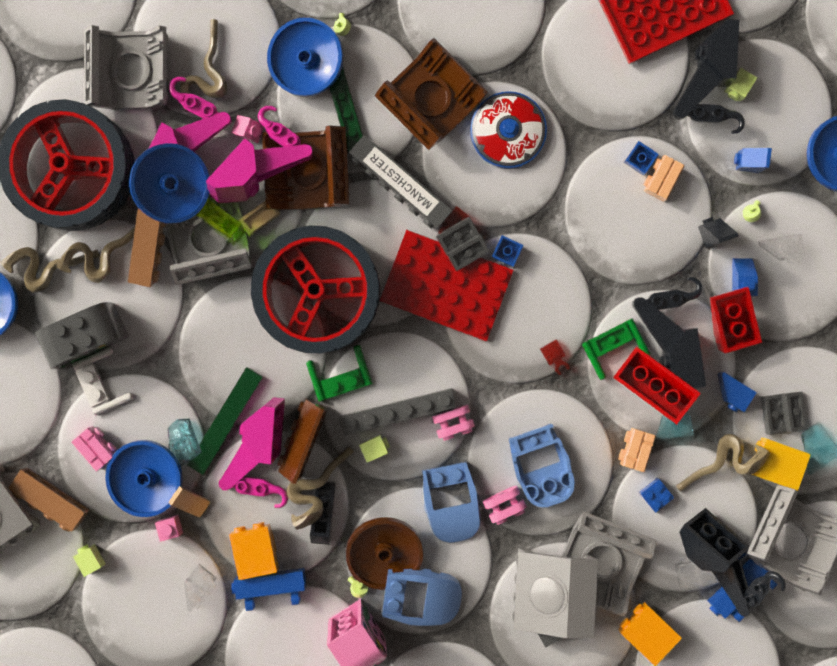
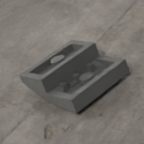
M470 217L465 218L436 236L456 271L490 252Z
M803 391L761 397L767 435L808 429Z

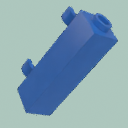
M752 559L742 566L748 587L756 578L764 576L769 572L758 566ZM771 579L770 588L773 590L778 584ZM723 587L707 600L712 605L709 609L717 617L721 615L726 619L731 614L738 622L744 618V616L738 613Z
M305 568L277 571V573L239 580L237 576L234 582L231 583L232 594H235L236 599L245 598L246 611L254 610V597L291 593V604L298 605L301 602L299 591H305L307 587Z

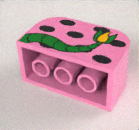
M361 599L329 619L327 646L340 666H374L385 660L387 657L386 640Z

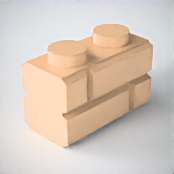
M666 155L662 156L661 159L657 158L652 167L655 169L652 176L648 175L643 184L646 186L644 192L661 201H666L685 165Z
M634 428L627 431L624 442H627L625 449H621L619 454L620 464L645 472L656 435Z

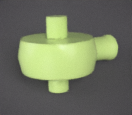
M340 13L339 19L334 24V31L339 36H345L351 29V23L345 18L344 13Z
M756 200L754 205H748L744 208L743 217L746 221L755 222L760 219V201Z
M353 576L348 578V581L351 583V594L356 598H363L368 593V587L355 580Z

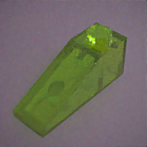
M207 199L203 208L196 214L199 219L233 246L246 232L242 223L209 199Z

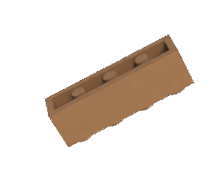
M139 208L137 211L128 283L151 287L159 280L160 271H157L158 264L162 260L160 249L165 241L163 228L166 227L167 223L149 218Z
M28 468L21 469L8 487L14 497L25 500L30 508L40 510L44 513L43 516L45 518L56 521L60 524V528L67 532L76 530L89 512L88 508Z

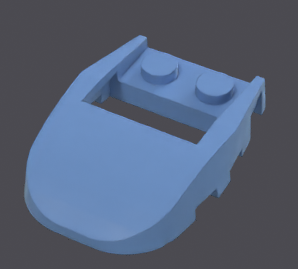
M551 423L509 438L517 480L527 499L537 507H550L564 502L574 491L575 481L569 455H567ZM552 444L555 445L560 462L524 474L518 456Z
M461 462L422 470L424 508L434 535L438 539L449 543L473 537L481 523L480 500L473 477L468 468V463ZM467 482L471 503L433 510L430 489Z
M388 569L382 617L408 625L432 626L446 624L459 611L462 598L461 585L452 575L443 572L440 574L431 572V569H404L403 572L395 573L392 572V569ZM407 581L428 583L423 618L408 617L402 614Z

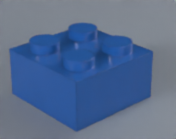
M638 141L624 163L641 175H645L659 154Z
M502 235L491 258L513 268L524 245Z
M656 478L639 492L655 513L674 499L673 495L659 478Z

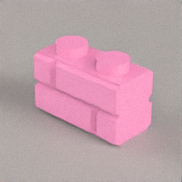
M92 426L75 438L72 444L97 472L109 463L117 449L111 442H106L103 438L104 433L98 427L94 428Z

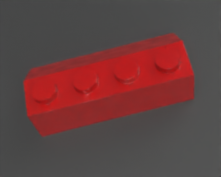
M637 346L613 377L676 425L701 394Z

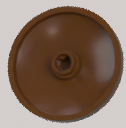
M391 517L375 518L363 523L352 533L346 547V562L353 577L360 583H363V585L378 590H385L388 569H392L393 573L403 572L404 569L419 570L423 561L422 542L417 532L406 522Z

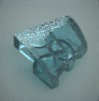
M690 408L677 425L663 415L655 440L693 436Z
M190 418L177 419L167 428L168 448L175 455L180 466L190 462L201 453Z
M819 421L801 434L804 452L811 454L807 464L809 475L823 468L825 464L837 457V445Z

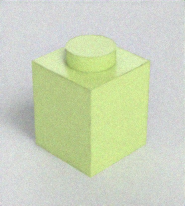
M740 68L737 71V79L728 85L724 92L732 100L741 101L747 96L757 77Z
M381 434L359 444L367 463L388 454V448H390L387 438H382Z
M86 544L77 550L78 554L73 556L84 577L106 564L95 544L91 547Z

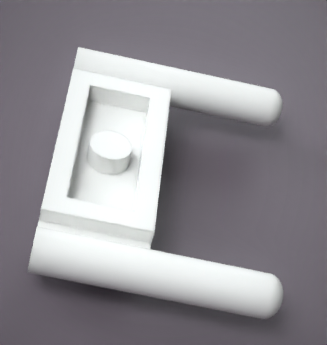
M110 347L72 364L95 416L133 399V395L127 393L110 401L107 390L94 362L113 354V350Z

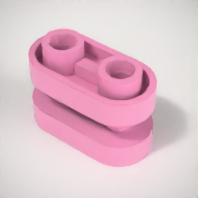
M468 404L432 416L434 424L440 423L441 429L437 430L438 438H443L445 441L454 438L456 433L461 432L463 435L473 431L472 428L475 427L473 419L467 420L465 415L470 412ZM458 417L459 423L448 425L447 420Z
M518 486L505 489L482 501L486 509L492 508L493 510L489 515L492 523L496 522L499 525L506 522L509 516L514 515L516 517L525 513L524 509L527 506L524 499L517 500L516 498L520 494ZM507 500L510 501L511 504L503 508L499 507V504Z

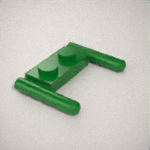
M633 318L582 343L600 380H604L606 374L597 357L634 338L639 348L649 356L651 355Z
M360 345L353 347L359 365L358 369L322 381L319 380L314 362L312 360L307 361L306 365L318 402L373 384Z

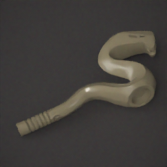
M210 20V44L203 63L206 73L214 81L215 85L211 86L202 78L189 75L185 77V82H180V93L190 94L191 85L196 84L211 98H222L226 95V78L214 68L212 63L217 49L218 20Z
M135 228L131 229L122 238L109 242L104 246L101 251L98 269L94 266L92 250L86 243L82 242L72 244L63 253L57 268L71 273L72 271L69 268L71 259L76 253L83 252L85 257V275L91 282L100 283L111 272L110 255L112 251L129 243L134 238Z
M30 247L20 248L1 261V265L8 272L13 273V266L23 258L29 257L31 262L25 272L24 283L29 291L35 293L48 288L60 259L48 263L39 279L36 278L39 256ZM98 249L92 251L93 259L100 256ZM84 255L72 258L69 267L83 263L85 260Z
M726 434L718 443L714 463L697 470L677 484L676 487L681 492L700 477L720 470L726 461L730 448L733 449V467L741 475H751L757 472L767 461L770 452L762 446L755 445L757 449L756 454L747 463L741 464L744 444L737 435Z
M350 447L345 449L340 456L336 457L319 478L300 479L296 484L290 483L287 486V496L290 501L298 505L313 504L304 514L298 517L294 514L291 515L292 524L296 530L315 523L323 512V503L318 497L303 495L301 492L323 486L335 468L354 452Z

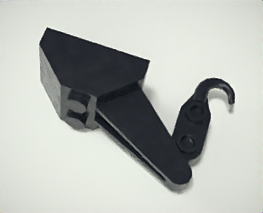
M726 20L696 49L695 60H697L698 68L673 110V116L676 119L682 120L688 116L695 122L720 123L728 119H736L739 122V127L736 130H732L731 134H737L743 130L745 119L739 112L731 111L721 105L699 104L716 86L727 87L737 79L740 20Z
M688 277V281H693L696 284L694 292L687 293L671 290L653 293L648 299L642 297L635 298L632 302V307L662 349L660 364L693 388L706 387L698 328L682 329L659 311L680 307L701 295V282L697 278Z
M703 509L681 528L679 533L687 558L701 570L713 572L740 615L748 616L754 610V607L761 604L770 591L771 579L778 580L781 584V591H785L786 582L784 578L774 571H769L764 576L756 578L748 587L740 559L747 554L750 546L708 509Z

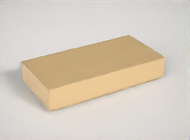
M264 201L240 218L238 223L250 237L278 217L280 212L278 210H266V203Z
M179 486L169 503L173 507L200 518L210 504V501Z

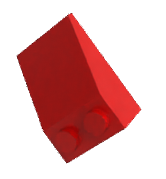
M749 287L710 297L713 332L719 351L729 353L762 343Z

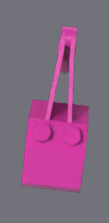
M176 77L169 84L171 96L178 100L187 111L203 119L177 129L161 123L149 148L160 144L173 143L185 146L195 152L229 126L232 119L228 113H219L214 104L199 96L176 91V83L186 81L184 77Z
M264 106L258 112V120L264 126L270 138L282 147L255 150L254 145L244 139L206 180L210 197L219 204L247 201L259 191V182L312 158V148L306 144L301 145L300 138L281 123L272 122L265 118L264 114L267 111H277V108L274 106Z
M273 397L241 424L240 435H242V444L219 480V487L222 490L226 491L230 488H235L241 494L266 496L276 493L281 495L282 502L275 504L274 507L281 508L287 504V492L282 487L275 486L265 479L245 476L258 463L271 465L281 454L285 398Z

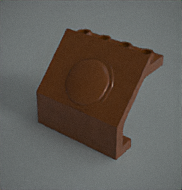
M433 38L409 66L392 82L385 81L374 96L430 150L441 142L481 103L482 99L488 94V91Z
M329 125L323 131L295 133L300 138L301 145L306 144L312 148V158L264 180L266 210H303L349 205L346 127ZM267 131L262 132L263 149L282 147L270 138Z

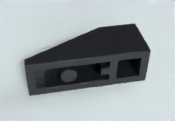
M713 217L702 221L703 225L698 226L706 248L738 237V233L721 218L716 220Z
M326 482L315 491V496L323 503V512L320 518L311 524V543L330 545L336 483Z

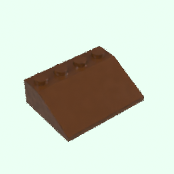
M308 398L305 402L301 401L299 405L298 420L294 419L291 426L293 434L291 438L287 437L284 448H286L285 455H281L277 466H280L278 472L293 484H296L302 478L329 407Z

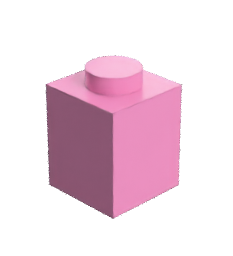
M237 115L231 133L247 141L258 143L264 126L251 118Z
M179 515L160 519L155 523L160 542L179 537L183 534Z

